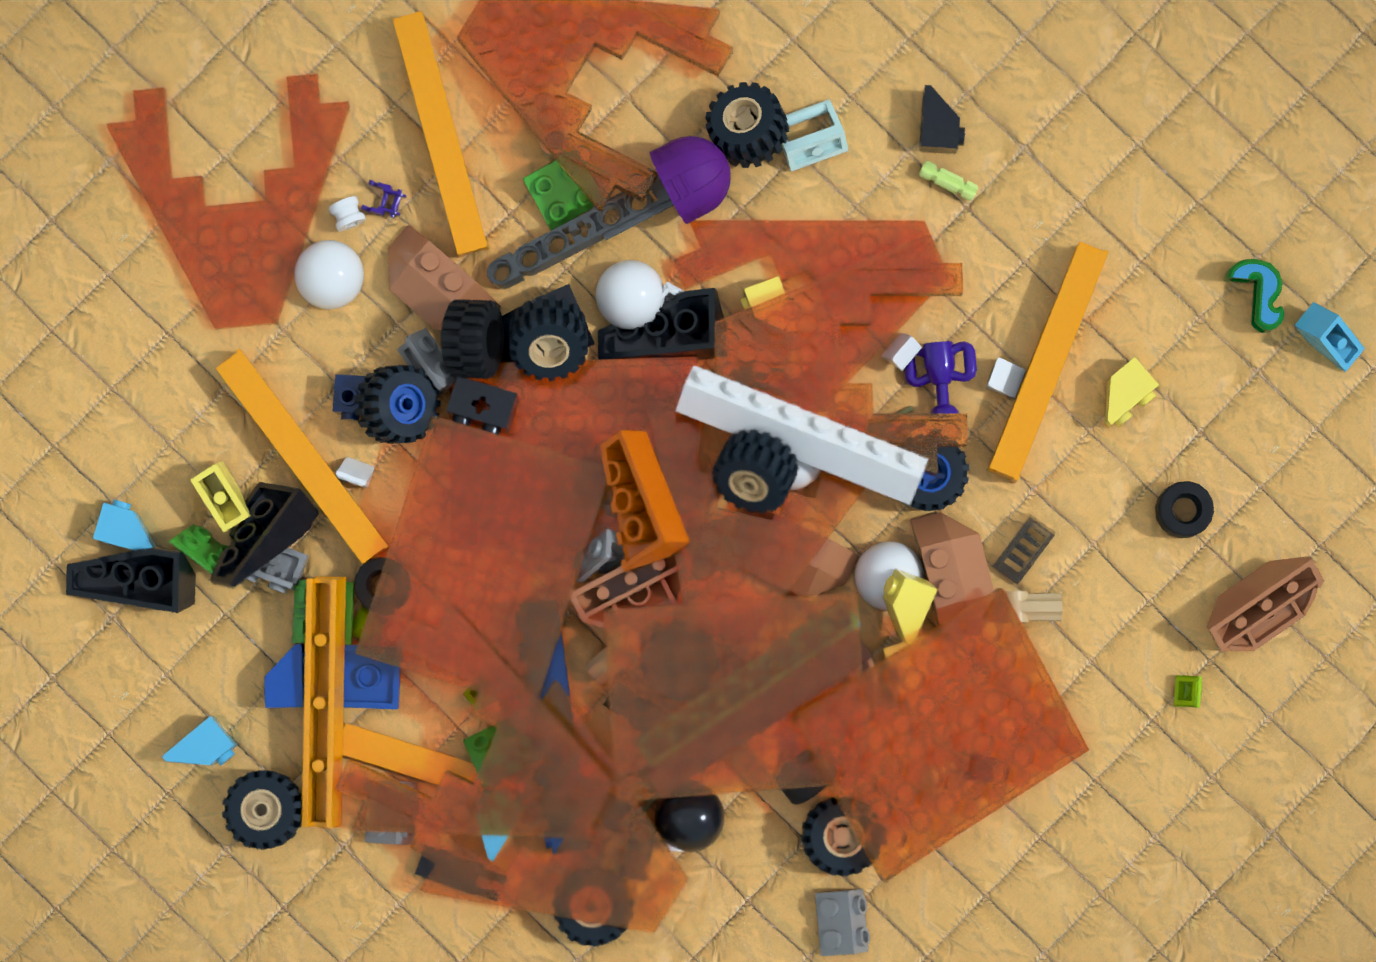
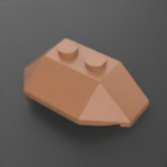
M409 225L388 247L389 290L436 331H441L445 312L449 304L455 299L492 300L496 302L472 277L432 242Z
M743 509L734 528L748 572L803 598L846 584L859 556L824 536L768 511L759 514L757 511L750 513Z
M941 512L911 519L910 522L919 557L924 568L925 579L938 589L933 599L932 607L941 640L971 633L995 595L980 534Z
M684 546L667 558L627 572H623L621 566L568 593L582 622L613 632L621 627L638 629L681 607L694 563Z
M1310 556L1269 561L1219 595L1207 624V629L1221 652H1228L1229 650L1255 651L1303 618L1314 601L1318 588H1321L1324 583L1313 559Z

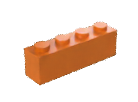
M620 430L602 443L600 448L607 485H611L613 491V501L610 502L612 514H617L620 531L616 532L618 545L623 546L625 557L624 560H621L622 570L627 572L667 558L690 541L646 431Z

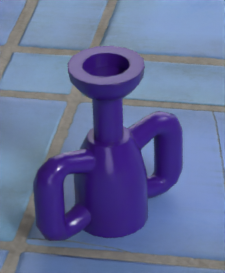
M951 341L923 344V348L919 350L904 368L905 380L907 384L913 387H921L929 383L936 385L937 406L929 413V419L959 417V411L956 407L949 404L948 384L951 381H970L975 377L977 372L975 349L972 344L965 341L955 344ZM963 351L964 373L954 370L955 354ZM915 356L924 358L927 374L920 378H917Z

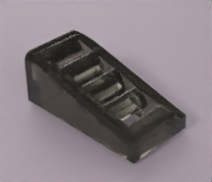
M1030 514L993 564V567L1018 585L1053 539L1055 532ZM1030 527L1043 536L1041 541L1028 532ZM1022 537L1036 547L1034 551L1020 542ZM1014 548L1029 557L1026 562L1012 552ZM1007 557L1021 567L1019 572L1004 562Z

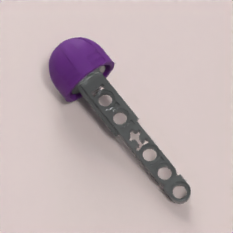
M695 136L680 137L650 152V157L657 174L591 207L590 211L522 245L513 255L509 252L495 259L487 269L489 280L499 289L510 288L524 281L523 276H534L603 239L608 240L672 206H675L686 224L706 215L721 204L729 190L731 173L725 155L712 142ZM651 190L655 197L658 199L655 202L652 196L649 194V191ZM638 196H645L647 198L646 206L641 210L632 209L633 200ZM611 210L619 211L620 216L616 223L610 225L604 222L606 213ZM582 226L588 228V236L586 237L580 234ZM567 233H570L573 236L572 239L575 241L574 244H572L571 240L567 237ZM557 238L563 239L565 242L564 248L557 253L550 252L551 242ZM530 252L536 253V263L530 267L523 266V257ZM503 266L509 267L510 274L508 278L503 281H497L495 279L496 271Z

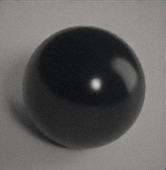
M685 782L664 797H660L655 808L654 819L657 832L664 842L684 852H697L709 847L718 839L724 826L725 813L720 798L711 788L697 782Z

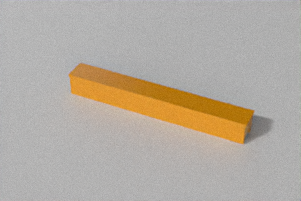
M423 11L394 18L393 23L457 254L461 258L467 254L489 250Z
M1080 241L1076 246L987 471L1007 478L1012 483L1018 481L1109 251L1100 250Z
M239 348L234 355L216 367V370L361 563L365 564L369 560L377 558L384 551L390 550V546L244 352Z
M315 576V578H306L302 827H341L346 577Z

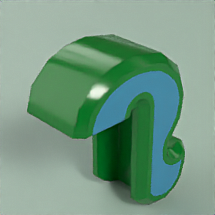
M1245 259L1232 266L1226 272L1223 281L1254 283L1251 325L1261 333H1269L1275 330L1284 318L1283 307L1275 308L1273 306V302L1282 290L1283 282L1280 272L1271 263L1258 259Z

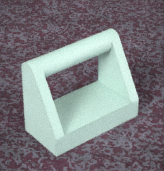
M830 99L786 115L789 126L828 113L832 124L831 127L789 142L787 140L786 144L781 143L782 151L791 172L849 151L844 129Z

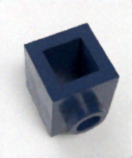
M335 374L332 411L341 415V420L359 421L360 415H355L354 410L358 408V402H354L355 395H360L361 392L357 389L359 383H366L365 376Z

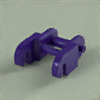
M369 180L368 185L383 189V198L380 206L377 208H369L362 205L361 210L383 217L385 213L390 214L391 218L400 216L401 214L397 212L401 198H406V195L402 194V190L398 189L396 192L392 190L391 185L380 182L375 183V181ZM388 194L395 196L391 209L384 208Z

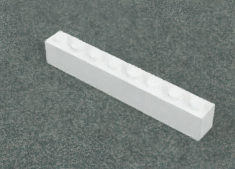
M694 365L684 384L676 408V412L731 434H738L741 430L750 432L751 429L758 430L759 433L768 432L770 436L778 437L782 440L781 443L788 445L792 449L790 453L795 454L797 460L908 505L911 504L928 459L913 452L906 451L886 441L876 439L856 429L846 427L826 417L816 415L796 405L789 404Z

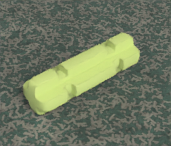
M926 161L920 170V177L928 181L932 179L935 181L934 184L954 194L958 192L961 194L960 197L968 201H972L978 191L976 184L970 181L966 183L963 181L964 178L944 168L940 170L936 164L930 161Z

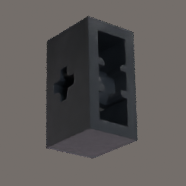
M457 377L446 412L449 417L453 418L452 422L457 425L470 427L472 423L482 426L481 431L487 434L499 436L500 432L509 434L520 399L517 393L468 378ZM483 402H486L489 411L483 410L479 414L475 406H482Z

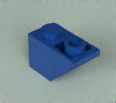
M295 644L265 675V708L304 707L305 645Z

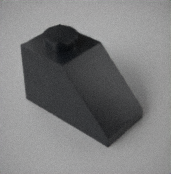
M925 85L922 100L919 151L956 154L958 145L964 146L965 127H960V117L931 85Z

